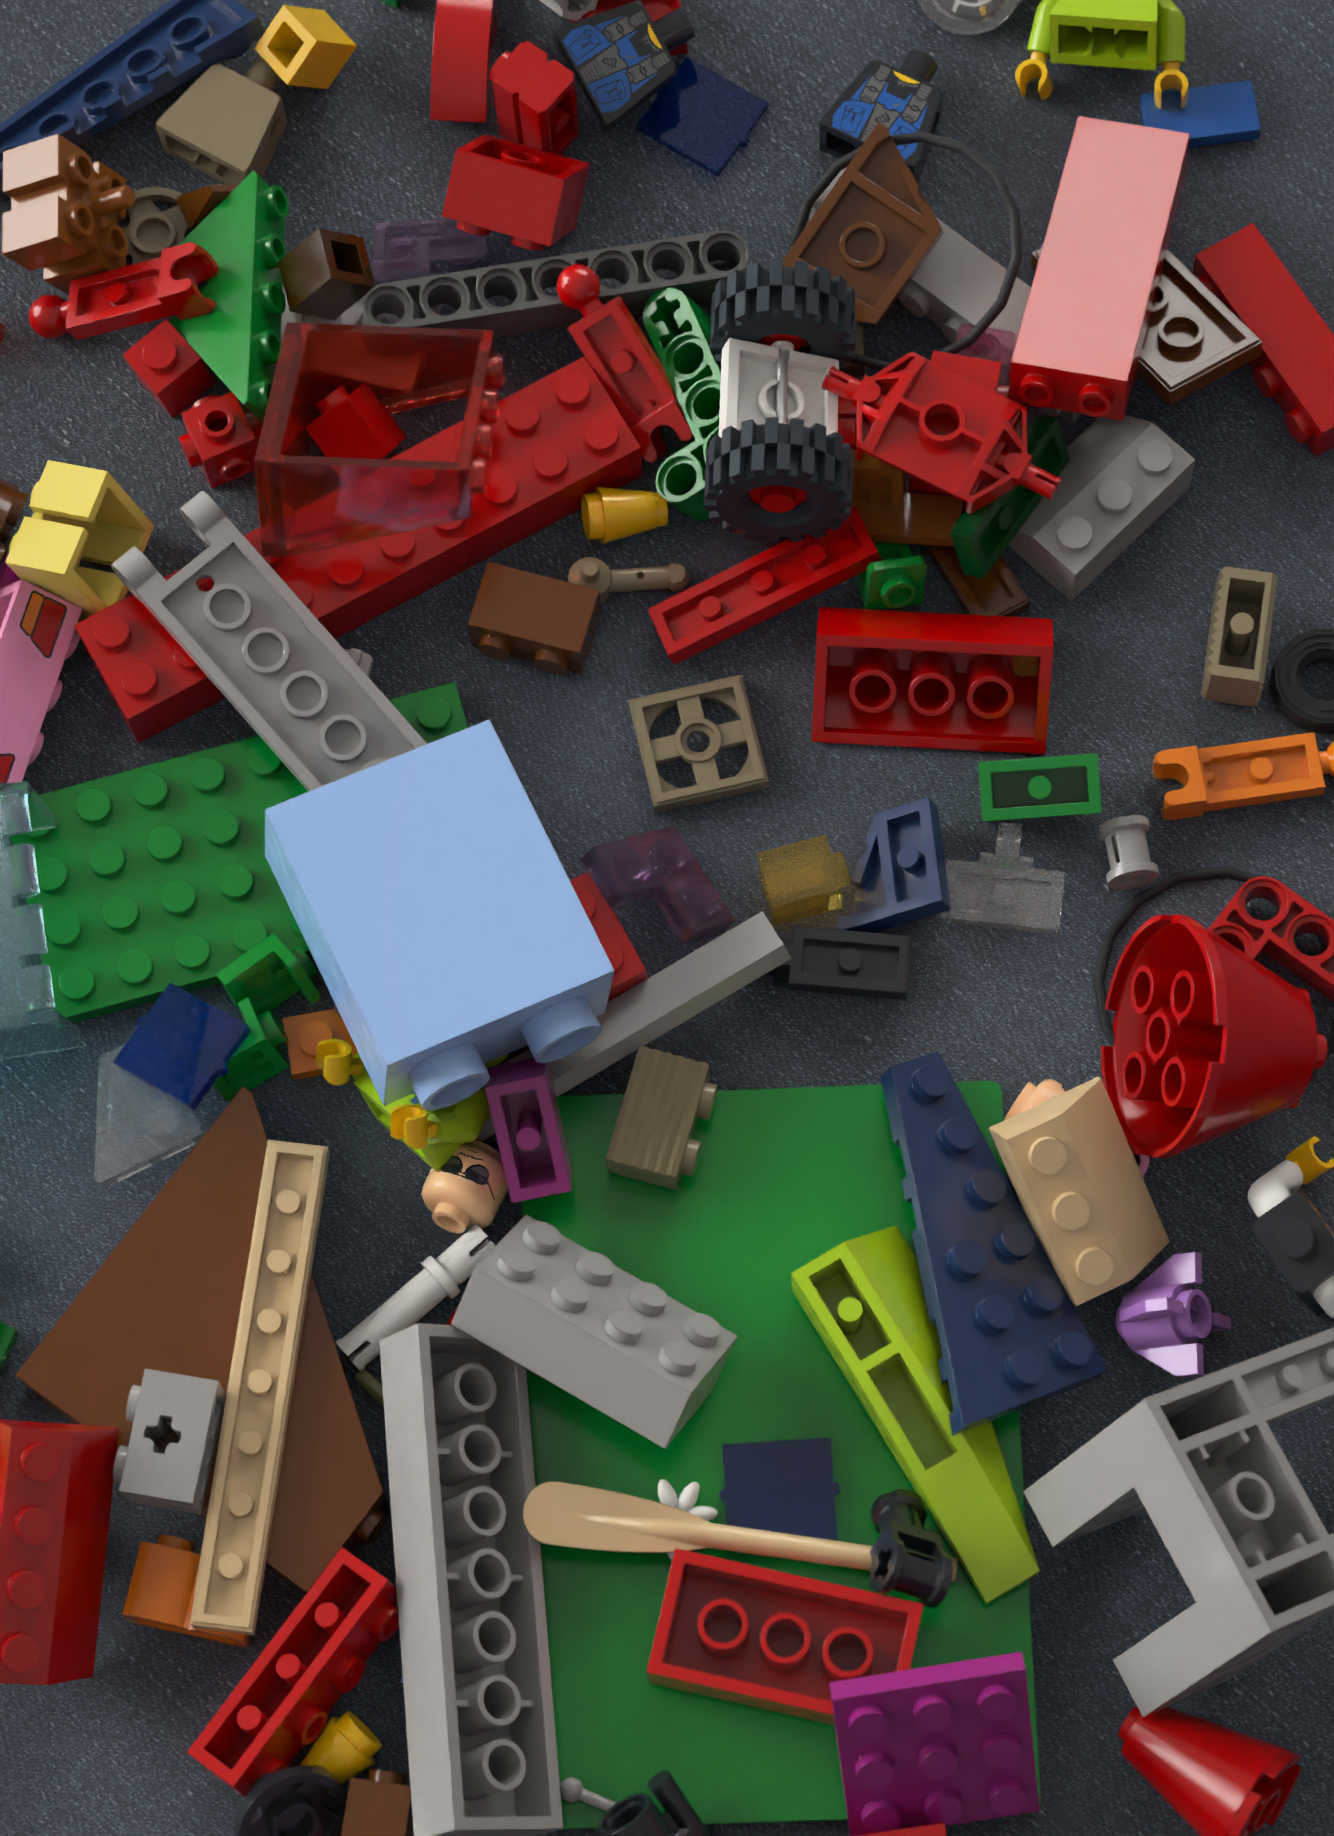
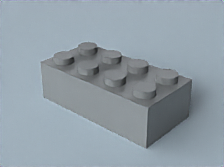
M525 1215L475 1266L451 1325L666 1449L713 1391L738 1337L721 1327L712 1317L693 1311L667 1296L660 1287L639 1280L613 1265L606 1256L587 1250L561 1235L554 1226L537 1221L528 1215Z

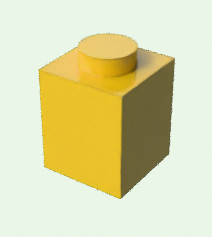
M283 5L254 49L287 85L328 89L357 45L324 10Z

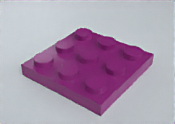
M1022 1652L829 1682L850 1836L945 1823V1826L1040 1811L1026 1668Z

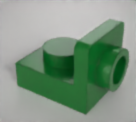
M249 997L238 1002L247 1027L221 1039L216 1045L196 1056L204 1076L227 1102L231 1101L242 1087L249 1091L290 1067L281 1048V1044L288 1041L283 1026L271 1009L262 1013Z

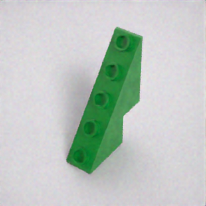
M253 170L178 244L195 243L204 248L219 266L218 274L209 278L210 282L200 291L203 297L211 298L215 302L214 310L208 314L180 320L174 316L169 322L242 404L270 430L274 431L277 428L278 411H280L282 406L279 390V366L284 356L281 341V315L286 307L283 281L278 262L287 255L284 240L285 218L289 215V202L284 190L279 185L270 187Z

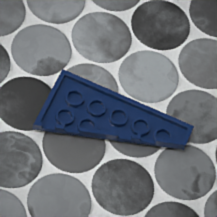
M939 1051L891 1066L881 1076V1082L893 1142L902 1151L906 1177L901 1181L905 1202H912L917 1228L912 1232L929 1322L934 1324L938 1330L943 1355L938 1360L942 1383L949 1384L954 1409L948 1415L952 1436L1097 1380L1108 1370Z

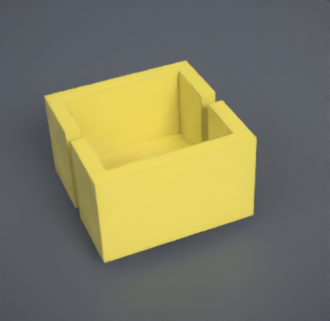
M48 460L40 481L35 484L31 493L29 507L32 509L33 515L32 517L24 516L19 531L11 539L9 554L5 563L20 579L83 608L79 620H84L124 599L128 589L116 573L80 567V561L84 560L111 566L113 562L133 546L144 553L155 525L108 471Z

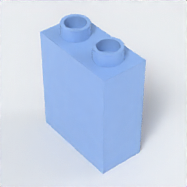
M490 719L265 809V857L383 1106L416 1093L424 1110L445 1108L468 1098L487 1084L490 1079V1075L484 1065L487 1062L525 1046L529 1047L537 1063L553 1062L581 1050L601 1034L602 1028L597 1016L606 1012L614 969Z

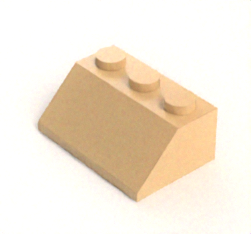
M1096 1077L989 1127L1024 1213L1071 1302L1076 1306L1132 1280L1169 1243V1239L1101 1078Z

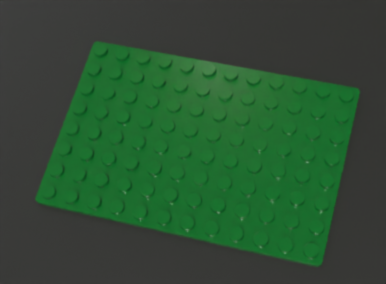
M994 1081L955 1082L1007 1179L1006 1168L989 1130V1127L1003 1121L1001 1087ZM882 1085L718 1090L710 1119L699 1118L693 1140L702 1142L693 1177L682 1175L678 1190L607 1172L605 1159L625 1094L558 1096V1106L573 1167L572 1191L522 1201V1218L528 1215L537 1221L554 1226L561 1235L591 1252H597L606 1256L613 1265L639 1280L660 1287L667 1296L697 1313H703L712 1317L721 1327L738 1337L713 1391L666 1449L526 1368L536 1487L546 1482H563L618 1492L660 1503L657 1487L660 1480L668 1481L674 1488L677 1497H679L687 1485L692 1482H698L700 1490L698 1499L693 1507L708 1506L716 1509L718 1514L714 1519L708 1521L710 1523L874 1546L881 1534L876 1531L875 1525L871 1520L870 1510L873 1502L880 1495L897 1489L911 1490L916 1494L917 1492L792 1292L791 1273L845 1241L893 1226H897L916 1256L912 1232L917 1228L912 1202H905L901 1181L906 1177L901 1148L893 1142ZM1018 1410L991 1422L1025 1523L1020 1413ZM926 1509L927 1517L923 1525L924 1530L940 1535L944 1553L949 1554L950 1557H956ZM540 1543L560 1783L569 1777L577 1778L583 1784L584 1789L615 1802H619L627 1796L636 1793H646L651 1797L661 1814H663L665 1811L649 1789L648 1782L659 1772L669 1771L704 1825L847 1821L835 1725L649 1683L646 1672L672 1564L668 1553L599 1551ZM711 1548L691 1551L920 1603L918 1597L891 1590L887 1594L874 1591L870 1585V1571ZM957 1559L955 1582L950 1583L944 1600L934 1609L923 1606L911 1669L1022 1652L1026 1668L1040 1806L1029 1579L986 1605ZM561 1798L563 1829L561 1830L599 1829L598 1824L606 1811L580 1800L570 1803ZM1035 1812L1024 1813V1814H1018V1815H1031V1814H1033V1813H1035Z

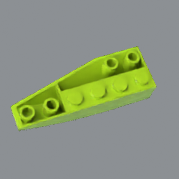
M897 1226L845 1241L791 1273L792 1292L913 1488L921 1497L923 1504L985 1604H989L1040 1573L992 1422H987L952 1436L948 1415L954 1409L949 1384L942 1383L938 1360L943 1355L938 1330L934 1324L929 1322L917 1258Z

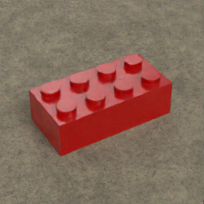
M675 1548L646 1672L648 1681L651 1684L835 1725L829 1682L910 1670L924 1604Z

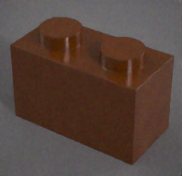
M487 562L468 621L471 645L477 647L482 654L493 659L509 660L513 656L532 661L537 668L547 673L563 675L567 671L583 674L602 613L600 591Z

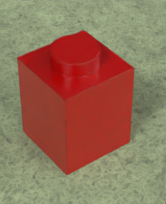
M167 319L162 321L122 355L137 379L172 419L216 383L201 357Z
M366 381L350 393L341 385L319 401L315 407L321 415L305 427L345 482L358 476L386 456L407 437Z

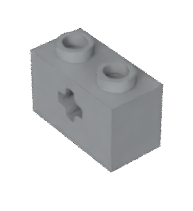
M145 1369L141 1386H132L126 1408V1421L133 1423L128 1446L121 1445L119 1447L113 1469V1482L120 1484L119 1492L127 1502L201 1515L226 1396L218 1380ZM169 1428H172L180 1441L179 1443H169L165 1454H162L154 1440L155 1438H165Z

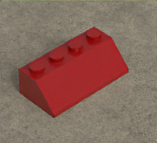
M819 607L816 635L812 742L1046 754L1053 660V619Z
M0 1419V1683L52 1685L93 1677L113 1492V1469L118 1444V1427Z

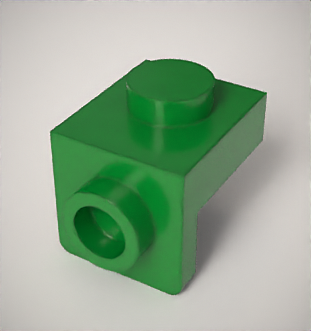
M874 542L883 561L870 563L867 566V570L854 576L865 609L881 610L922 604L927 570L924 557L920 555L912 556L908 544Z
M274 933L215 974L241 1015L242 1012L238 1002L247 997L253 1001L262 1013L270 1009L273 1010L298 991L311 1005L322 999L311 981L319 973L310 958L299 945L289 950Z

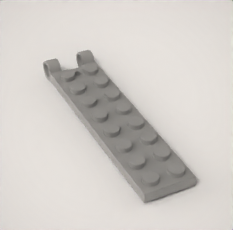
M204 491L199 492L183 505L179 512L193 532L209 547L169 580L166 581L147 557L135 546L111 564L112 569L127 589L148 608L308 792L427 744ZM203 578H210L214 582V586L210 591L203 592L198 589V582Z

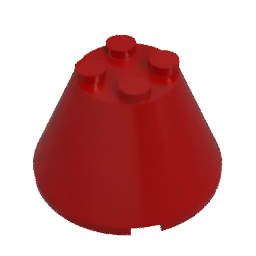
M1156 915L1140 926L1126 945L1114 971L1105 1005V1010L1115 1011L1113 1022L1115 1042L1113 1046L1101 1045L1102 1082L1133 1153L1147 1155L1156 1159L1169 1158L1283 1109H1293L1299 1104L1301 1096L1309 1084L1313 1070L1321 1069L1327 1057V1041L1323 1034L1317 1033L1316 1020L1307 990L1296 988L1198 921L1186 915Z

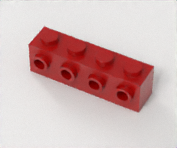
M341 1547L187 1753L244 1798L252 1790L251 1785L267 1772L273 1774L282 1769L289 1768L290 1763L304 1744L313 1742L321 1734L327 1723V1714L340 1696L351 1691L359 1683L364 1675L366 1662L378 1645L389 1640L399 1629L397 1589L384 1576Z

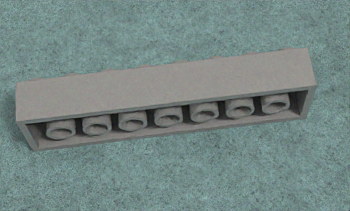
M417 1323L379 1340L414 1836H538L563 1829L541 1547L540 1542L528 1533L523 1520L525 1501L531 1491L536 1488L526 1368L453 1325Z

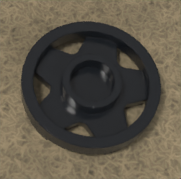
M318 1765L293 1766L273 1774L267 1772L251 1785L252 1790L241 1803L233 1828L234 1836H341L348 1795L336 1777ZM330 1789L334 1792L336 1798V1808L323 1804Z

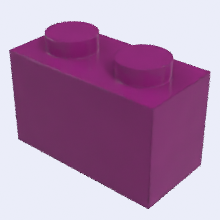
M534 1058L487 1067L490 1079L485 1085V1090L511 1203L572 1191L573 1167L549 1062L537 1063Z

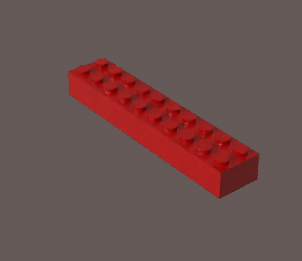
M584 356L249 532L244 537L333 638L337 639L581 509L582 494L594 493L596 487L619 489L643 476L641 447ZM179 569V570L173 572L172 574H170V575L164 577V579H165L166 581L169 580L173 575H175V574H176L178 571H180L181 569ZM203 578L197 584L198 589L203 592L210 591L214 586V582L210 578ZM133 594L74 625L89 659L137 744L226 698L148 608Z

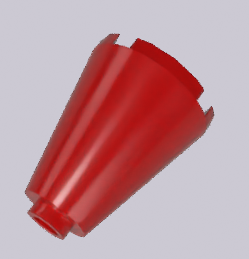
M1135 1706L1123 1721L1118 1732V1738L1124 1741L1121 1755L1199 1836H1251L1252 1833H1257L1265 1823L1273 1826L1291 1796L1301 1771V1767L1296 1765L1301 1760V1757L1290 1749L1170 1706L1145 1717L1141 1715L1138 1707Z

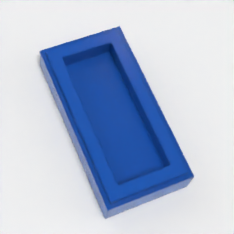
M1251 80L1188 88V100L1183 109H1181V93L1178 90L1162 92L1161 109L1155 105L1154 93L1142 94L1140 96L1139 105L1143 126L1190 133L1188 148L1254 140L1260 137L1261 127Z

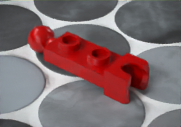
M192 242L162 249L161 257L72 280L70 282L68 301L57 295L41 296L33 301L28 312L29 324L36 334L46 339H56L69 332L77 340L173 315L180 320L208 314L214 310L216 304L211 298L203 297L197 285L203 280L216 276L219 272V266L204 248Z
M573 264L566 267L560 273L556 283L559 300L567 307L579 310L584 317L568 327V330L640 445L642 457L645 461L652 463L667 452V445L661 435L662 425L672 427L683 441L690 440L694 435L663 365L622 298L618 296L603 305L598 298L601 291L598 274L583 264Z

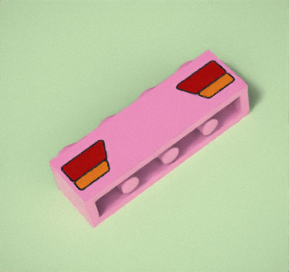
M22 579L0 589V823L9 820L10 815H15L24 800L26 789L21 784L27 766L35 761L41 751L44 734L40 732L46 712H49L55 706L61 694L62 681L58 678L64 660H67L73 654L78 645L80 637L74 625L78 623L83 609Z

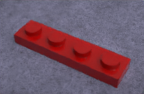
M854 506L851 508L848 520L842 519V526L835 531L826 527V535L814 538L809 533L804 534V541L791 542L790 539L785 540L647 610L667 655L675 665L867 570V566L870 563L883 560L860 512Z

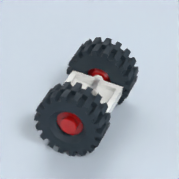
M770 260V267L762 268L756 262L747 265L745 274L737 269L728 273L727 281L720 279L715 286V292L712 293L710 351L711 355H715V362L721 367L719 437L714 436L710 440L709 448L706 449L704 508L705 512H709V518L715 524L723 522L722 529L731 534L737 530H742L743 538L754 540L757 535L766 536V542L779 543V537H790L791 542L804 541V534L809 533L814 538L826 535V527L834 531L841 527L842 519L848 520L851 514L852 449L849 443L843 444V437L837 433L838 395L823 390L822 383L826 374L829 375V369L832 366L840 371H844L846 369V362L851 363L854 358L856 300L853 288H847V280L840 275L830 279V269L819 266L815 271L808 270V262L796 261L794 267L783 266V260Z

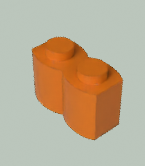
M159 1535L156 1544L141 1541L122 1613L125 1619L129 1622L151 1628L248 1648L251 1635L196 1629L190 1626L201 1554L193 1552L195 1543L170 1535ZM264 1573V1578H263L262 1589H263V1585H264V1581H265V1577H266V1574H265V1573Z

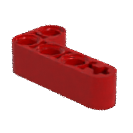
M1258 876L1249 879L1236 892L1209 927V930L1257 962L1266 953L1334 1003V920L1272 877ZM1257 898L1266 899L1276 907L1278 914L1267 921L1257 920L1250 916L1245 905ZM1305 933L1315 934L1324 941L1326 950L1317 956H1307L1296 948L1294 939Z

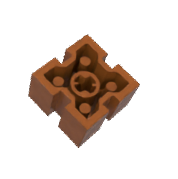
M60 134L3 151V193L11 197V210L2 213V254L29 271L44 267V280L69 295L70 282L72 280L126 266L128 241L124 231L117 225V222L126 219V208L134 205L135 196L132 189L126 185L124 177L100 161L92 163L84 150Z

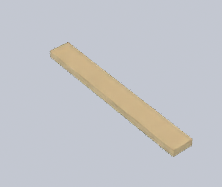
M276 1140L267 1141L191 1612L190 1626L192 1628L255 1635L330 1151L327 1146Z

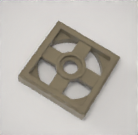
M742 674L628 700L655 814L769 788V780ZM700 700L721 704L736 714L740 720L715 725L712 721L704 718ZM677 705L681 725L678 727L676 734L650 740V732L658 718L668 709ZM698 732L705 734L710 740L708 748L703 752H693L687 746V739L690 735ZM747 744L748 756L740 772L734 777L720 780L715 758L720 750ZM683 759L692 765L696 785L681 789L671 785L658 774L656 764Z

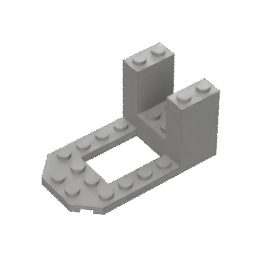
M1334 1327L1143 1399L1023 1491L1052 1547L1138 1514L1146 1509L1195 1599V1604L1113 1660L1143 1717L1233 1678L1334 1611V1533L1329 1535L1268 1426L1334 1399Z

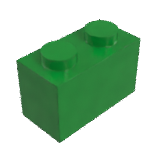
M1098 753L978 762L982 822L1102 813Z

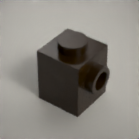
M318 228L278 262L289 310L293 313L335 320L375 286L364 239L360 236Z

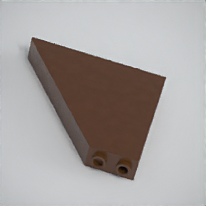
M242 1087L16 1373V1377L26 1389L73 1424L118 1427L117 1451L121 1445H129L133 1423L126 1421L128 1397L133 1385L141 1386L145 1369L218 1380L227 1396L267 1141L269 1140L255 1098L246 1088ZM311 1271L265 1565L266 1568L304 1596L341 1547L351 1553L360 1541L368 1545L380 1532L388 1518V1514L383 1511L388 1505V1500L337 1344L335 1343L336 1341L313 1271ZM226 1396L220 1420L217 1440L215 1444L201 1515L195 1514L205 1522L207 1519ZM169 1428L167 1436L162 1439L155 1438L154 1443L162 1454H165L167 1445L169 1443H179L180 1439L173 1429Z

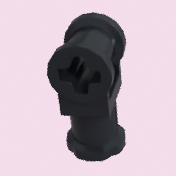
M897 1489L880 1495L873 1502L870 1510L871 1520L875 1525L876 1531L881 1534L870 1551L872 1559L870 1585L874 1591L887 1594L891 1590L918 1597L919 1602L924 1604L923 1606L934 1609L941 1604L949 1590L953 1572L952 1559L949 1554L944 1553L940 1535L924 1530L923 1525L927 1514L921 1497L911 1490Z

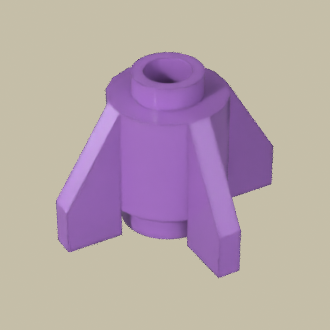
M1197 1252L1175 1254L1137 1287L1125 1294L1116 1312V1328L1120 1337L1126 1341L1127 1345L1137 1354L1180 1378L1204 1376L1203 1345L1196 1343L1198 1339L1205 1338L1209 1332L1231 1330V1318L1218 1313H1212L1209 1300L1204 1292L1189 1287L1202 1284L1201 1254Z

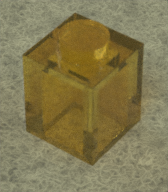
M826 835L757 853L758 875L773 926L842 908V887L850 885L848 870L842 852L831 853Z

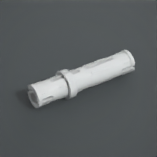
M472 1224L467 1232L437 1258L427 1257L421 1263L424 1268L342 1339L339 1338L335 1342L342 1352L349 1356L366 1341L362 1347L348 1358L360 1372L380 1354L379 1340L414 1325L446 1296L453 1299L461 1292L458 1286L472 1275L475 1266L495 1247L492 1241L489 1242L486 1239L469 1254L473 1248L488 1237L477 1224Z

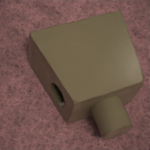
M261 56L255 57L243 76L221 64L211 65L155 124L163 151L226 185L240 184L253 170L263 178L287 123L283 101L273 92L281 81L280 76Z

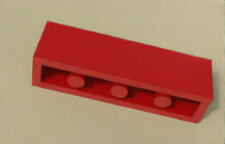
M1251 223L1196 254L1192 274L1262 341L1261 356L1249 362L1253 368L1254 381L1261 393L1268 399L1274 397L1284 411L1285 424L1293 438L1299 443L1306 442L1317 457L1334 447V334L1254 223Z

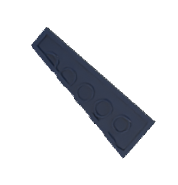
M170 0L0 124V192L3 191V151L55 134H60L76 146L84 143L207 70L211 65H215L224 59H235L242 56L248 51L251 43L261 38L265 33L258 17L236 0Z

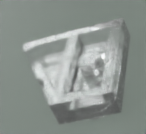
M154 1031L99 1056L94 1177L100 1189L103 1190L198 1144L204 1136Z

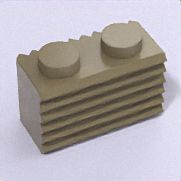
M1228 566L1219 571L1213 595L1214 600L1207 639V653L1204 661V675L1200 692L1204 700L1249 707L1258 706L1265 681L1278 575L1271 572Z
M639 1046L605 1159L607 1172L673 1190H678L682 1175L693 1177L702 1146L701 1141L693 1140L699 1118L710 1119L718 1092V1085L709 1083V1064L697 1062L692 1058L686 1059L669 1052L650 1049L646 1046Z

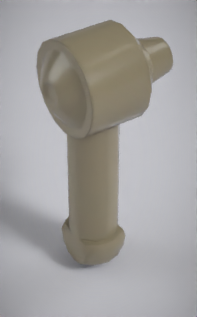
M593 557L582 558L575 562L569 570L568 576L569 583L599 590L601 605L607 601L611 593L663 589L677 592L683 590L688 585L690 579L688 569L681 563L672 562L669 566L610 570L605 562Z

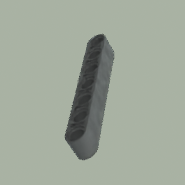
M718 230L383 283L374 286L368 291L363 300L362 336L365 343L372 350L381 354H395L573 325L584 318L581 312L567 307L559 298L548 296L543 291L548 287H556L560 273L566 267L573 264H583L590 267L598 274L599 280L604 278L619 280L624 286L617 289H609L601 284L598 298L605 305L612 299L620 296L632 316L643 314L644 306L648 299L656 291L664 288H676L682 291L697 305L712 303V293L715 292V286L720 279L727 281L728 273L735 269L744 274L746 273L749 263V248L746 241L738 234L731 231ZM716 260L725 261L734 269L720 271L712 267L710 262ZM660 269H668L675 272L679 277L673 280H664L659 278L654 272ZM499 295L509 298L513 303L505 307H498L491 304L487 299ZM439 304H447L452 306L456 312L448 316H442L434 313L431 308ZM383 313H391L398 316L401 320L395 324L386 325L378 322L375 317Z

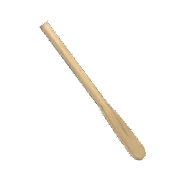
M555 1481L546 1482L531 1491L523 1508V1520L528 1533L535 1540L546 1545L632 1553H671L675 1551V1548L687 1551L711 1548L871 1571L872 1559L870 1551L873 1547L871 1545L710 1523L694 1514L662 1503L593 1487ZM951 1557L953 1564L951 1582L954 1583L957 1572V1558Z

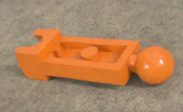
M1310 732L1200 749L1195 745L1162 750L1153 759L1154 777L1158 780L1175 779L1184 787L1165 794L1161 817L1165 820H1177L1203 816L1205 811L1323 795L1325 790L1323 775L1330 774L1334 777V741L1325 751H1318L1315 733Z

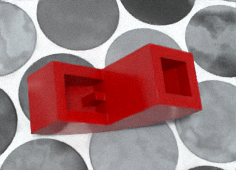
M437 0L432 50L430 120L486 123L491 106V80L489 79V74L491 71V51L498 30V0Z

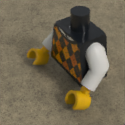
M1311 1137L1289 1152L1285 1161L1268 1171L1251 1185L1247 1199L1257 1217L1250 1221L1249 1226L1292 1288L1318 1317L1325 1312L1331 1318H1334V1233L1300 1187L1302 1184H1309L1333 1168L1334 1159L1332 1158L1326 1163L1322 1162L1316 1156L1313 1145L1319 1142L1320 1139L1318 1137Z

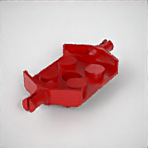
M914 352L905 354L872 377L865 375L862 381L836 369L834 366L829 369V375L826 374L822 383L823 390L830 391L852 402V406L857 408L858 460L862 461L866 453L966 502V513L970 515L1012 490L1014 485L1017 487L1022 485L1048 498L1050 501L1054 498L1055 492L1057 493L1060 487L1062 477H1057L1031 464L1032 455L1027 453V407ZM944 413L954 417L959 426L953 433L940 436L929 431L925 423L931 416Z

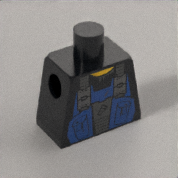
M640 0L573 22L554 31V40L605 132L613 129L677 76L678 69L669 52L696 37L687 16L680 7L652 22Z
M911 50L899 69L880 60L870 61L820 121L819 150L840 159L861 147L878 122L887 127L891 136L920 131L936 135L942 116L943 92L939 87L930 84L938 69L935 60L921 51ZM922 142L899 145L897 148L918 184L932 145Z

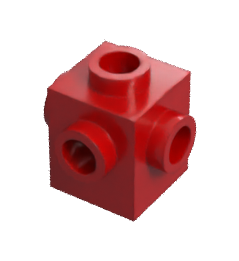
M233 392L222 396H206L195 402L191 409L181 413L187 434L178 437L180 445L191 469L201 465L211 489L264 467L257 441L266 438L259 419L248 408L242 410Z

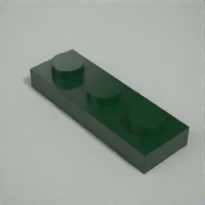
M1037 414L1027 428V453L1032 455L1031 464L1058 477L1070 461L1057 418ZM1014 485L1012 490L970 515L965 511L956 520L950 532L963 573L984 579L1044 496L1022 485L1020 487Z

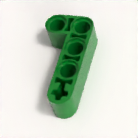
M664 288L656 291L648 299L644 306L642 317L644 326L664 367L695 441L668 457L661 464L656 474L655 484L657 492L664 500L687 517L695 521H704L710 519L709 512H705L704 508L706 449L709 448L710 440L714 436L719 437V414L716 417L714 415L720 409L721 367L715 362V355H711L710 351L711 317L682 291L676 288ZM701 363L700 367L694 372L697 365ZM696 481L693 488L687 493V490L690 487V485Z

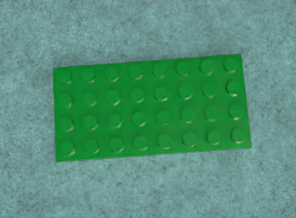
M455 682L389 699L427 744L468 728ZM259 735L26 798L23 800L18 812L15 815H10L7 824L55 1018L60 1027L218 984L220 981L215 974L273 933L289 950L299 945L309 958H313L265 857V809L308 791Z

